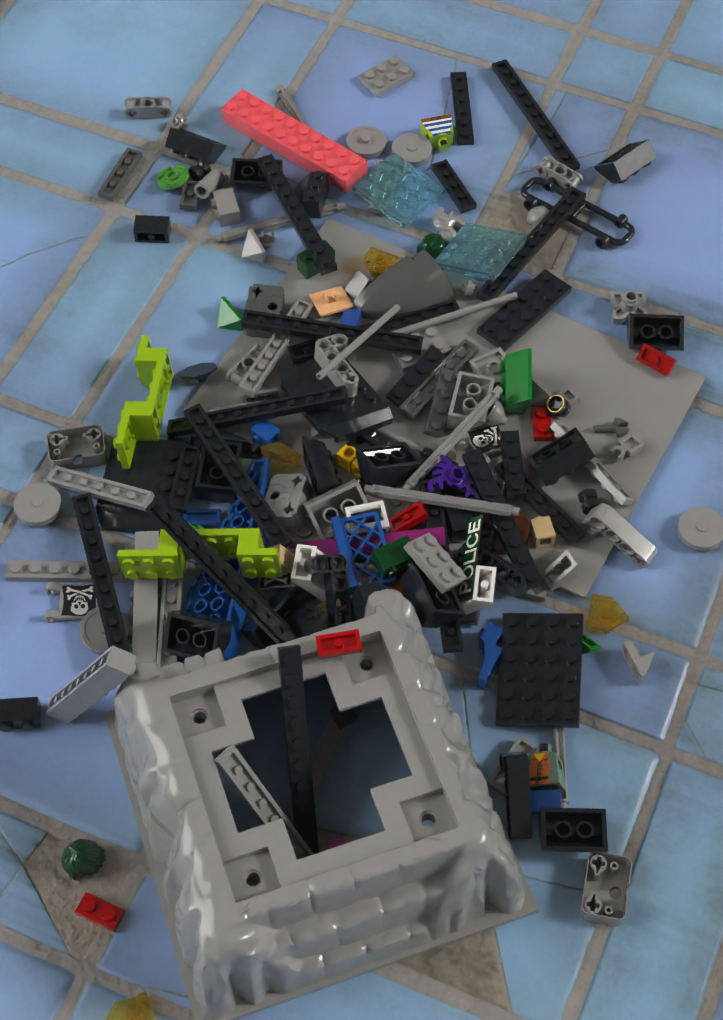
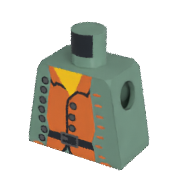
M540 744L539 753L528 755L530 790H561L566 792L561 758L556 752H552L550 744Z

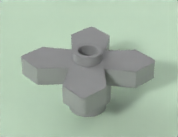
M629 290L623 294L621 291H611L610 304L616 307L612 310V323H623L630 313L648 314V310L642 308L646 303V293L644 291Z

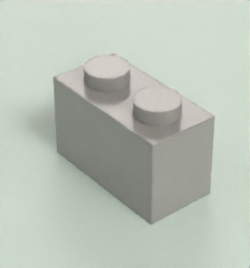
M233 188L212 191L211 206L212 209H216L214 211L216 221L219 220L221 227L241 223L240 210Z

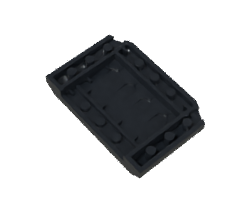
M314 358L280 369L281 389L287 396L336 386L327 375L321 380L317 379L316 374L322 368ZM346 358L347 363L359 377L357 395L350 398L347 397V404L302 412L320 435L324 437L329 435L334 438L336 443L393 423L390 407Z
M160 436L159 441H136L130 469H122L121 462L117 459V449L112 445L103 478L152 491L154 498L157 495H161L169 503L182 445H189V440L187 438ZM99 498L97 500L95 509L102 530L127 533L159 531L160 535V529H163L146 511Z

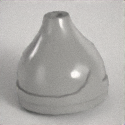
M496 400L488 409L485 424L488 426L505 425L508 421L504 407L499 400Z

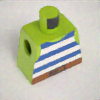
M451 114L421 119L420 133L428 138L432 144V149L439 147L444 152L453 144L454 134Z

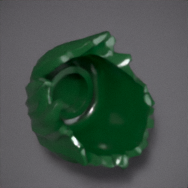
M88 839L75 840L64 849L61 857L62 866L69 874L71 880H76V877L83 879V876L97 873L100 867L103 866L105 849H102L95 841Z

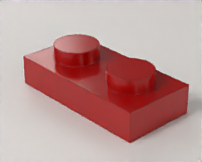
M647 343L643 344L636 357V360L665 376L670 375L677 362L676 359Z
M531 407L534 441H552L553 431L550 427L552 423L549 409L547 407Z
M419 500L388 519L391 532L407 531L429 518L424 505Z
M359 629L315 636L319 660L362 652Z
M85 892L75 910V914L115 932L125 914V910Z

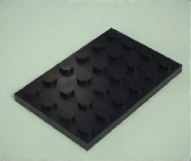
M503 613L496 726L579 728L583 613Z

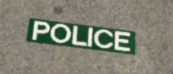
M483 514L473 517L468 521L461 568L467 579L459 585L458 599L472 595Z

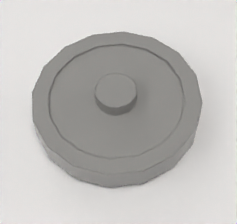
M372 126L356 127L346 137L347 149L365 159H373L380 156L385 151L387 145L385 134Z
M405 133L393 141L391 146L392 157L397 163L409 165V167H418L430 160L432 144L427 137L421 134Z
M47 483L27 485L18 492L13 503L18 519L28 526L35 527L47 525L54 521L61 513L63 506L60 493L55 487Z
M693 507L688 509L679 518L677 525L678 537L683 544L691 549L711 551L719 547L723 542V518L720 514L709 508Z
M96 607L82 618L79 627L80 637L86 648L93 653L102 655L109 648L99 607ZM121 611L127 638L129 639V620Z

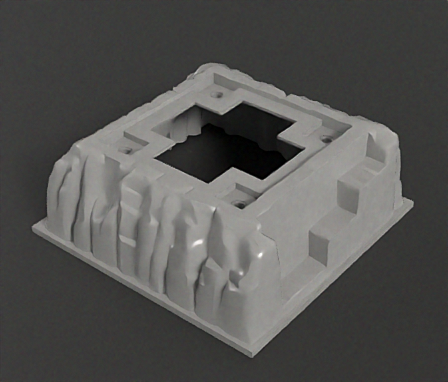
M384 589L374 591L369 595L365 615L362 619L285 643L267 646L265 649L248 652V654L239 655L224 661L220 648L207 652L203 658L200 655L185 658L184 663L166 664L160 668L156 663L138 661L134 674L126 678L116 692L114 710L105 713L195 1020H237L536 914L539 911L493 803V799L490 796L487 782L468 744L460 717L454 711L441 672L434 664V658L428 641L422 634V627L415 608L397 590ZM359 629L362 645L361 653L319 660L315 636ZM297 644L301 648L303 681L326 675L339 712L382 699L412 774L411 776L370 789L385 831L299 860L296 858L283 818L238 833L212 753L226 749L229 745L236 746L255 740L242 701L281 689L277 647ZM363 667H370L371 669H370V670H363L362 668H363ZM199 719L205 720L201 724L195 723ZM430 820L434 824L432 826H425L422 822ZM251 879L260 881L256 886L247 884Z

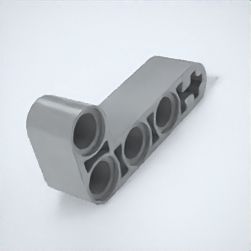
M334 334L316 341L314 359L321 368H324L347 347V336ZM344 359L327 376L336 387L346 385L348 390L347 397L350 398L357 395L359 377Z
M602 503L591 509L581 523V527L586 533L593 535L601 532L639 567L647 568L658 552L657 548L607 504Z

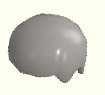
M544 206L532 208L527 213L528 225L531 224L534 229L550 210Z

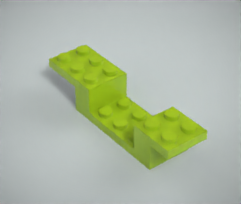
M142 335L140 342L137 343V355L134 356V366H137V377L141 380L142 387H149L150 393L146 396V401H125L124 409H121L120 412L121 421L117 424V437H114L113 446L117 449V459L121 462L122 469H130L136 441H159L174 373L168 349L152 348L149 335Z
M260 528L195 529L222 558L238 559L242 577L251 579L256 577H282L283 569L278 548H264ZM160 529L158 549L118 550L117 558L125 579L132 580L138 578H184L186 558L193 559L164 529Z

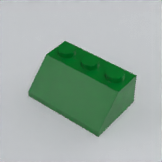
M531 348L506 354L503 361H500L499 371L502 372V378H500L499 386L503 389V392L500 395L499 402L503 405L505 413L524 414L532 401Z

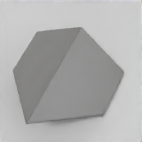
M555 549L541 577L550 590H555L577 578L579 563L568 549Z

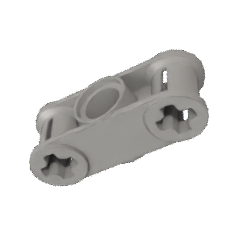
M166 96L128 97L124 101L126 107L124 114L129 119L168 118L172 114L170 109L171 99Z
M544 156L542 162L534 168L535 173L539 177L546 180L549 177H553L557 181L556 185L567 191L572 186L576 188L584 181L583 176L579 172L570 169L551 156Z
M255 344L239 362L230 368L226 375L227 381H232L237 385L241 382L262 351L258 344Z

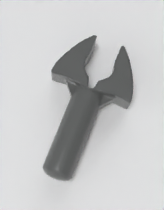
M615 417L613 424L594 425L593 432H614L617 438H621L628 433L629 428L622 429L620 427H627L628 422Z

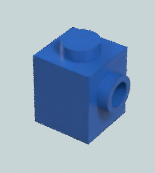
M260 420L251 427V440L256 446H260L269 452L281 440L280 429L267 420Z

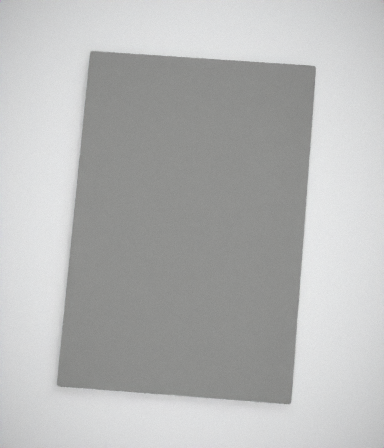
M328 219L318 233L321 239L326 240L335 250V262L338 270L323 276L318 273L306 279L298 271L296 260L278 284V286L284 288L285 305L283 315L288 313L297 298L313 304L309 298L310 294L341 285L345 290L357 270L362 274L371 270L377 276H380L405 256L413 257L416 254L335 220ZM438 264L453 291V297L448 300L455 299L460 309L483 302L476 298V293L485 283ZM472 280L475 283L472 296L464 297V293L461 292L464 282ZM503 291L498 297L509 293ZM507 302L445 321L435 326L451 348V352L464 339L478 346L479 352L472 358L474 359L497 349V347L478 335L477 329ZM270 304L267 308L269 310H276L278 306ZM313 306L309 316L319 321L339 324L344 311L320 317ZM549 311L504 353L509 354L531 348L532 376L553 395L570 386L580 398L579 403L572 406L569 414L565 417H558L550 411L551 423H564L569 430L576 427L589 445L595 458L635 501L630 506L618 505L613 500L614 496L610 492L605 491L601 487L602 483L598 479L593 478L589 474L590 470L583 465L577 467L572 474L561 477L554 485L546 487L528 459V456L557 438L554 436L553 431L552 441H534L530 406H528L524 414L505 413L508 421L505 425H499L503 431L519 430L524 472L580 527L587 515L582 511V503L579 502L578 494L582 490L589 488L596 490L597 500H599L600 504L604 503L611 506L628 521L706 377L676 363L670 375L665 376L636 360L641 349H629L628 343ZM361 317L359 326L372 323L377 320L365 319ZM243 330L218 363V369L209 375L187 404L185 410L199 403L205 412H210L209 409L216 408L217 406L242 403V393L237 391L238 385L232 381H227L226 375L230 368L239 362L255 344H258L263 349L270 338L246 336ZM295 336L288 346L313 340V338ZM365 346L356 348L346 359L390 407L393 416V423L381 428L431 449V441L436 438L424 434L431 403L414 421L400 413L399 408L386 398V394L407 372L403 373L389 350ZM287 348L261 386L278 388L279 398L287 397L281 389L280 369L293 365ZM469 363L461 370L462 372L475 374L470 368ZM302 413L266 419L280 429L281 440L270 451L275 453L276 456L307 470L303 459L302 436L306 435L311 438L312 436L311 424ZM615 417L628 422L627 427H620L622 429L629 428L628 433L621 438H617L614 432H593L594 425L613 424ZM259 421L219 429L252 444L251 427ZM447 423L443 437L449 436L455 430L447 428ZM633 432L645 444L644 449L630 458L624 455V459L617 462L619 454L615 453L611 456V449L618 445L619 440ZM376 433L375 439L379 441L383 436ZM320 438L316 440L325 443L327 450L331 451L332 464H336V453L352 438L339 443L334 442V438ZM470 445L469 448L456 451V462L465 465L462 454L472 451ZM414 451V453H415L418 457H420V453ZM501 452L488 456L490 458V470L495 480L504 481L494 472V466L502 462ZM336 465L338 471L337 478H341L343 484L356 478L352 475V471L349 473ZM405 483L396 484L388 487L402 488L405 485ZM420 483L414 489L415 491H420ZM504 492L503 497L506 503L513 507H519L520 512L526 516L529 524L531 519L539 516L522 498L507 499L506 492ZM555 531L556 538L553 546L535 549L530 534L526 546L540 575L545 571L555 549H568L579 563L577 578L559 588L581 598L587 596L614 547V544L601 532L593 535L586 533L585 537L570 546ZM492 551L494 556L512 565L507 554Z

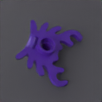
M440 455L442 463H436L435 466L439 469L432 472L433 476L439 475V477L433 478L428 482V490L433 492L435 490L433 485L442 490L444 483L450 488L464 489L466 491L464 497L468 498L470 496L473 499L480 500L478 493L474 490L476 487L467 467L454 465L444 455Z

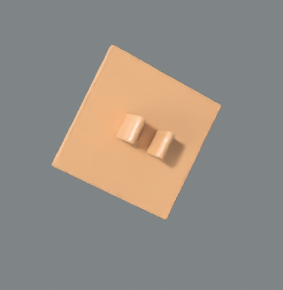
M342 285L309 295L320 317L354 308Z

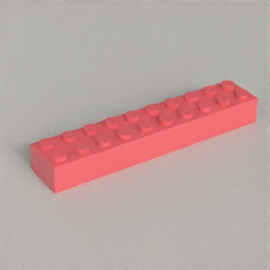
M243 89L221 108L224 123L308 172H328L329 184L347 195L368 174V165L365 158Z

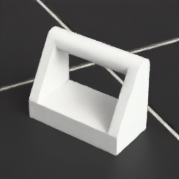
M383 500L345 507L346 517H350L354 513L380 508L382 521L380 522L383 533L390 532ZM376 522L367 523L365 525L370 528H373ZM347 523L348 530L353 533L357 526H353V523ZM360 528L356 535H368L369 532Z

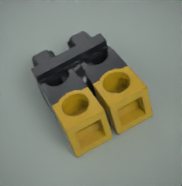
M375 430L353 437L336 453V465L349 473L352 471L353 476L360 477L355 452L356 448L390 444V439L384 436L379 441L376 440Z

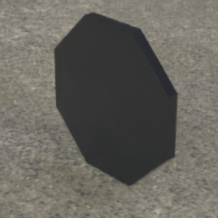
M199 363L180 372V376L183 380L196 379L200 383L206 381L205 376L212 374L218 368L215 363Z

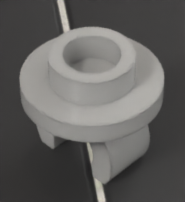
M176 114L172 119V126L174 128L187 130L190 124L186 123L187 117L181 114Z
M261 231L259 241L263 248H272L276 244L273 231H270V234H264V231Z

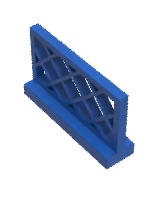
M378 511L341 519L339 516L331 517V527L338 554L344 555L347 560L350 596L353 595L357 585L360 584L359 577L362 573L371 577L369 582L376 580L384 585L396 583L395 576L382 579L377 576L379 574L377 571L375 574L367 571L366 567L371 562V555L369 557L361 552L365 545L374 550L380 548L381 545H386ZM375 518L376 524L373 528L364 524L366 519ZM354 523L357 527L352 533L345 528V524ZM360 528L369 532L365 539L356 535ZM372 534L380 538L377 546L368 541ZM353 538L362 542L358 550L350 546ZM357 556L367 560L363 567L354 563Z

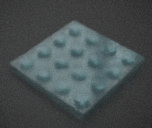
M395 152L352 187L353 192L403 229L438 200L446 190Z
M465 223L435 261L441 270L496 280L526 242L527 236L524 233Z

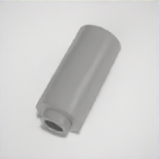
M218 169L210 171L195 185V194L201 199L209 197L212 191H215L224 183V174Z

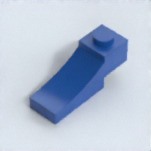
M489 622L485 629L482 628L477 638L480 640L479 648L483 650L484 659L477 687L485 690L502 653V648L498 644L501 640L503 629Z

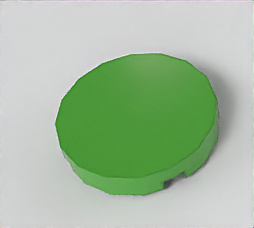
M176 164L173 168L169 166L163 169L158 174L156 181L162 190H172L180 187L188 180L189 172L184 165Z

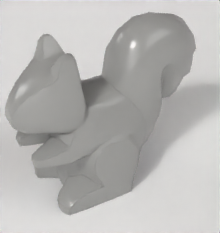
M441 206L434 214L431 223L438 234L442 235L444 242L451 244L457 239V232L453 228L464 231L463 227L466 224L460 215L454 217L453 211L448 215L445 214L444 208Z

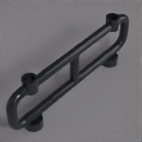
M541 177L530 178L521 188V195L526 199L523 204L528 211L537 206H544L549 210L554 207L527 192L533 184H541L546 191L552 190L562 196L567 193V190L556 185L557 181L553 177H549L547 180ZM586 200L566 220L597 236L595 244L600 249H606L609 244L623 246L635 234V228L628 222L626 215L620 214L617 217ZM584 208H587L614 222L616 227L627 229L628 233L622 239H616L576 217Z

